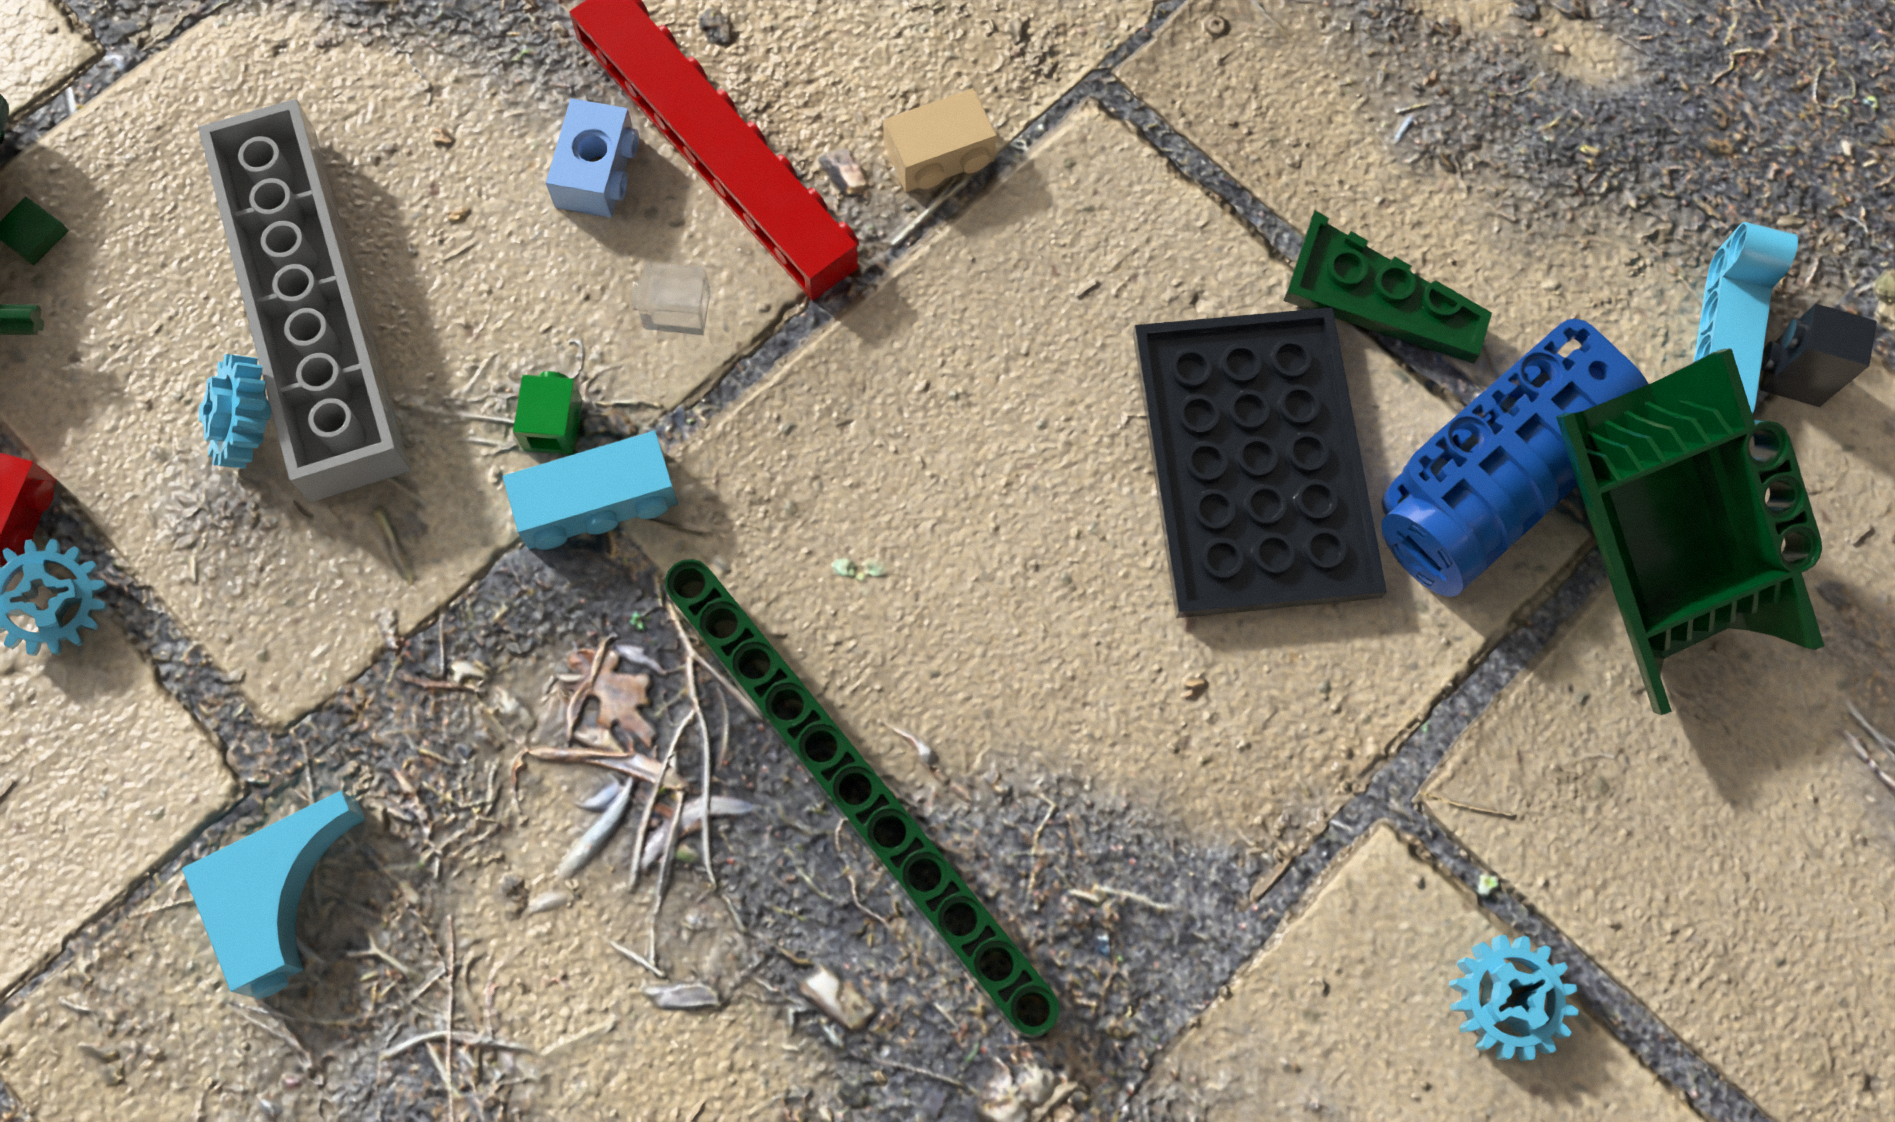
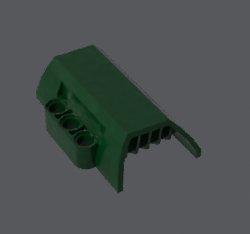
M1732 348L1715 351L1651 384L1584 411L1563 413L1556 416L1653 713L1665 715L1672 712L1661 680L1664 659L1728 628L1771 635L1812 650L1824 647L1802 572L1814 567L1821 556L1822 540L1790 436L1786 429L1777 422L1754 420ZM1753 436L1754 447L1752 452L1750 453L1749 443L1751 437ZM1769 488L1770 496L1769 500L1766 503L1765 495L1767 489ZM1785 539V548L1781 552L1782 542Z

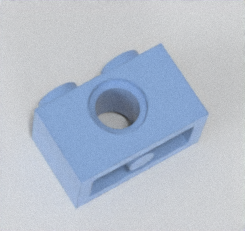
M570 98L546 180V186L555 208L612 218L616 201H622L626 194L628 178L625 169L628 158H635L639 145L638 129H633L628 108ZM594 157H603L598 161L589 162Z

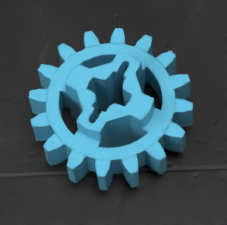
M225 354L223 362L219 361L217 364V376L207 379L203 402L199 405V422L203 424L204 439L210 442L208 456L213 457V465L245 469L246 463H251L253 460V448H258L263 443V433L267 421L271 419V407L265 394V381L260 380L263 368L262 365H257L258 359L255 357Z
M31 539L25 540V554L20 556L9 548L4 549L3 555L8 563L0 567V633L6 630L9 633L5 637L3 645L13 650L22 641H26V652L30 656H37L42 644H47L55 656L62 653L61 641L66 639L78 647L83 645L82 637L78 632L83 627L97 631L100 626L90 618L93 611H107L108 607L105 602L95 599V594L106 590L107 585L104 580H90L89 577L99 569L94 561L85 562L79 566L77 563L82 554L80 549L73 546L62 555L60 554V543L54 539L49 540L45 551H39ZM47 563L56 564L70 570L77 579L58 580L51 576ZM23 570L24 577L15 590L6 592L13 577ZM43 585L52 593H57L56 597L48 600L49 608L45 610L30 602V599L38 596V587ZM81 603L75 617L63 626L62 618L70 606ZM28 615L34 618L39 633L19 628L9 616Z
M1506 935L1492 938V949L1485 942L1474 945L1471 949L1476 960L1465 957L1458 960L1456 964L1466 974L1465 978H1457L1449 982V987L1461 992L1462 1000L1450 1004L1451 1011L1465 1012L1467 1020L1458 1029L1461 1033L1476 1030L1479 1037L1477 1038L1475 1048L1479 1051L1487 1050L1495 1044L1496 1056L1499 1060L1511 1059L1515 1050L1520 1061L1534 1060L1536 1055L1535 1048L1542 1054L1553 1053L1556 1051V1047L1551 1036L1561 1039L1569 1037L1572 1033L1562 1022V1019L1578 1015L1579 1009L1566 1004L1565 998L1566 995L1577 991L1576 985L1562 984L1560 976L1564 974L1568 966L1565 962L1551 966L1547 962L1551 948L1547 945L1531 952L1530 939L1527 936L1516 938L1512 946ZM1504 960L1521 963L1531 969L1532 972L1528 974L1517 971L1511 962L1506 963ZM1480 982L1484 986L1481 1003L1479 1000ZM1527 986V989L1520 993V997L1514 1002L1515 1007L1499 1009L1512 994L1511 989ZM1545 997H1547L1546 1013L1544 1011ZM1497 1022L1509 1024L1515 1033L1520 1032L1523 1037L1506 1034L1493 1025Z

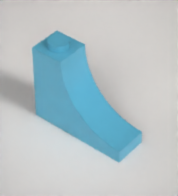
M338 791L182 868L230 992L246 996L254 995L255 999L265 998L286 988L289 985L287 978L303 970L296 942V919L305 883L325 851L341 835L366 820L358 801L345 792Z

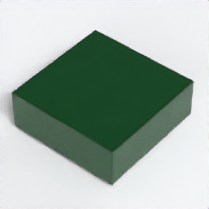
M25 196L0 221V242L34 266L69 230L61 221Z

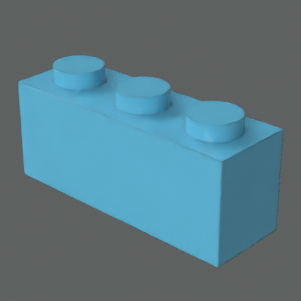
M655 431L502 476L518 534L528 549L535 547L541 550L556 548L564 544L568 537L585 532L589 534L605 533L614 529L618 522L634 517H639L640 519L655 518L667 512L668 507L678 504L663 451Z

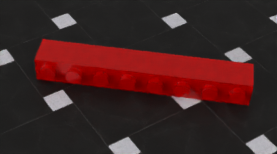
M585 0L569 11L577 40L812 302L858 268L857 246H859V241L853 230L845 222L837 223L831 217L821 195L814 188L806 189L799 182L797 173L790 161L782 154L776 156L767 147V141L763 133L754 122H744L737 114V108L727 92L722 88L716 91L707 81V75L700 63L692 56L686 58L679 51L678 44L670 30L663 24L657 27L649 18V12L642 0Z

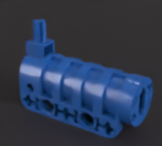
M1568 319L1560 323L1422 445L1404 466L1403 472L1383 494L1381 504L1386 516L1382 520L1381 529L1385 542L1394 557L1413 578L1433 592L1448 597L1459 595L1578 486L1556 416L1563 413L1584 411L1649 384L1646 378L1624 354L1588 322L1580 319ZM1573 339L1577 340L1581 345L1579 349L1573 350L1566 358L1558 354L1566 342L1568 343ZM1545 372L1548 374L1550 380L1540 388L1531 385L1540 374ZM1509 396L1516 398V403L1508 413H1503L1500 404ZM1471 434H1474L1479 443L1469 452L1462 451L1460 448L1469 439ZM1439 458H1444L1448 463L1434 476L1430 466ZM1410 493L1400 504L1398 503L1402 495L1406 496Z

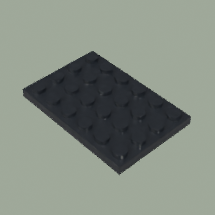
M1333 307L1135 325L1133 339L1176 618L1382 598L1387 593Z

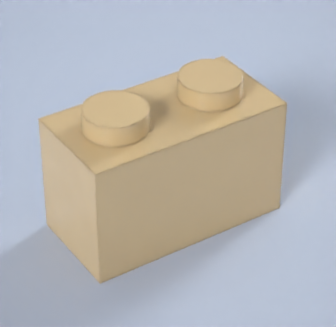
M974 88L883 120L884 147L905 192L918 188L929 189L935 187L944 179L962 172H977L995 159L996 133Z

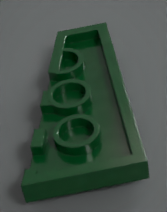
M1314 210L1283 301L1306 309L1333 307L1336 319L1473 364L1476 362L1482 350L1492 312L1437 280L1429 283L1412 273L1410 270L1412 266L1396 256L1392 260L1369 248L1367 246L1369 241L1353 231H1350L1348 235L1328 224L1329 217Z

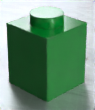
M544 371L539 376L522 374L513 433L523 451L574 455L583 400L574 378H569L562 373L554 371Z

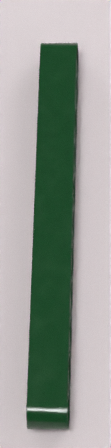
M685 559L675 563L667 572L665 588L679 616L1008 1027L1018 1036L1026 1039L1039 1038L1046 1034L1057 1022L1060 1012L1058 1000L1051 988L713 572L704 563L695 559ZM691 581L705 584L703 592L694 598H684L679 595L681 588ZM722 620H730L738 625L736 631L727 638L719 639L710 634L714 625ZM753 660H764L771 665L767 674L759 679H749L742 674L744 667ZM793 699L799 701L804 706L802 713L793 720L785 721L775 716L777 706L785 700ZM819 740L830 741L837 747L836 754L827 762L819 763L813 761L807 755L813 743ZM854 781L863 782L871 789L870 797L860 805L848 804L841 798L842 789ZM886 823L898 824L906 833L905 840L895 848L881 846L874 838L880 826ZM922 865L933 867L941 877L940 884L928 892L916 890L909 881L910 873ZM956 908L968 910L975 918V929L966 936H956L950 933L944 924V918L949 911ZM989 952L1003 953L1011 963L1010 975L1002 981L989 980L980 969L981 958ZM1035 996L1044 1002L1047 1008V1017L1042 1025L1030 1027L1020 1021L1016 1007L1021 998Z

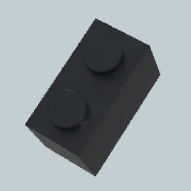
M1815 303L1798 320L1793 319L1788 324L1785 332L1775 342L1770 341L1765 346L1760 369L1764 371L1761 391L1821 407L1870 366L1877 321Z

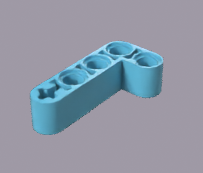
M1743 222L1721 245L1711 261L1706 279L1694 362L1720 349L1732 348L1753 414L1772 288L1789 271L1796 256L1798 236Z

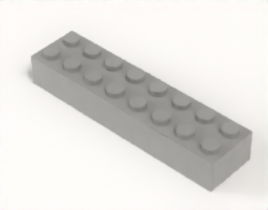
M289 100L198 126L259 365H262L263 368L262 376L265 381V388L290 482L311 503L410 472V464L317 135L298 100Z

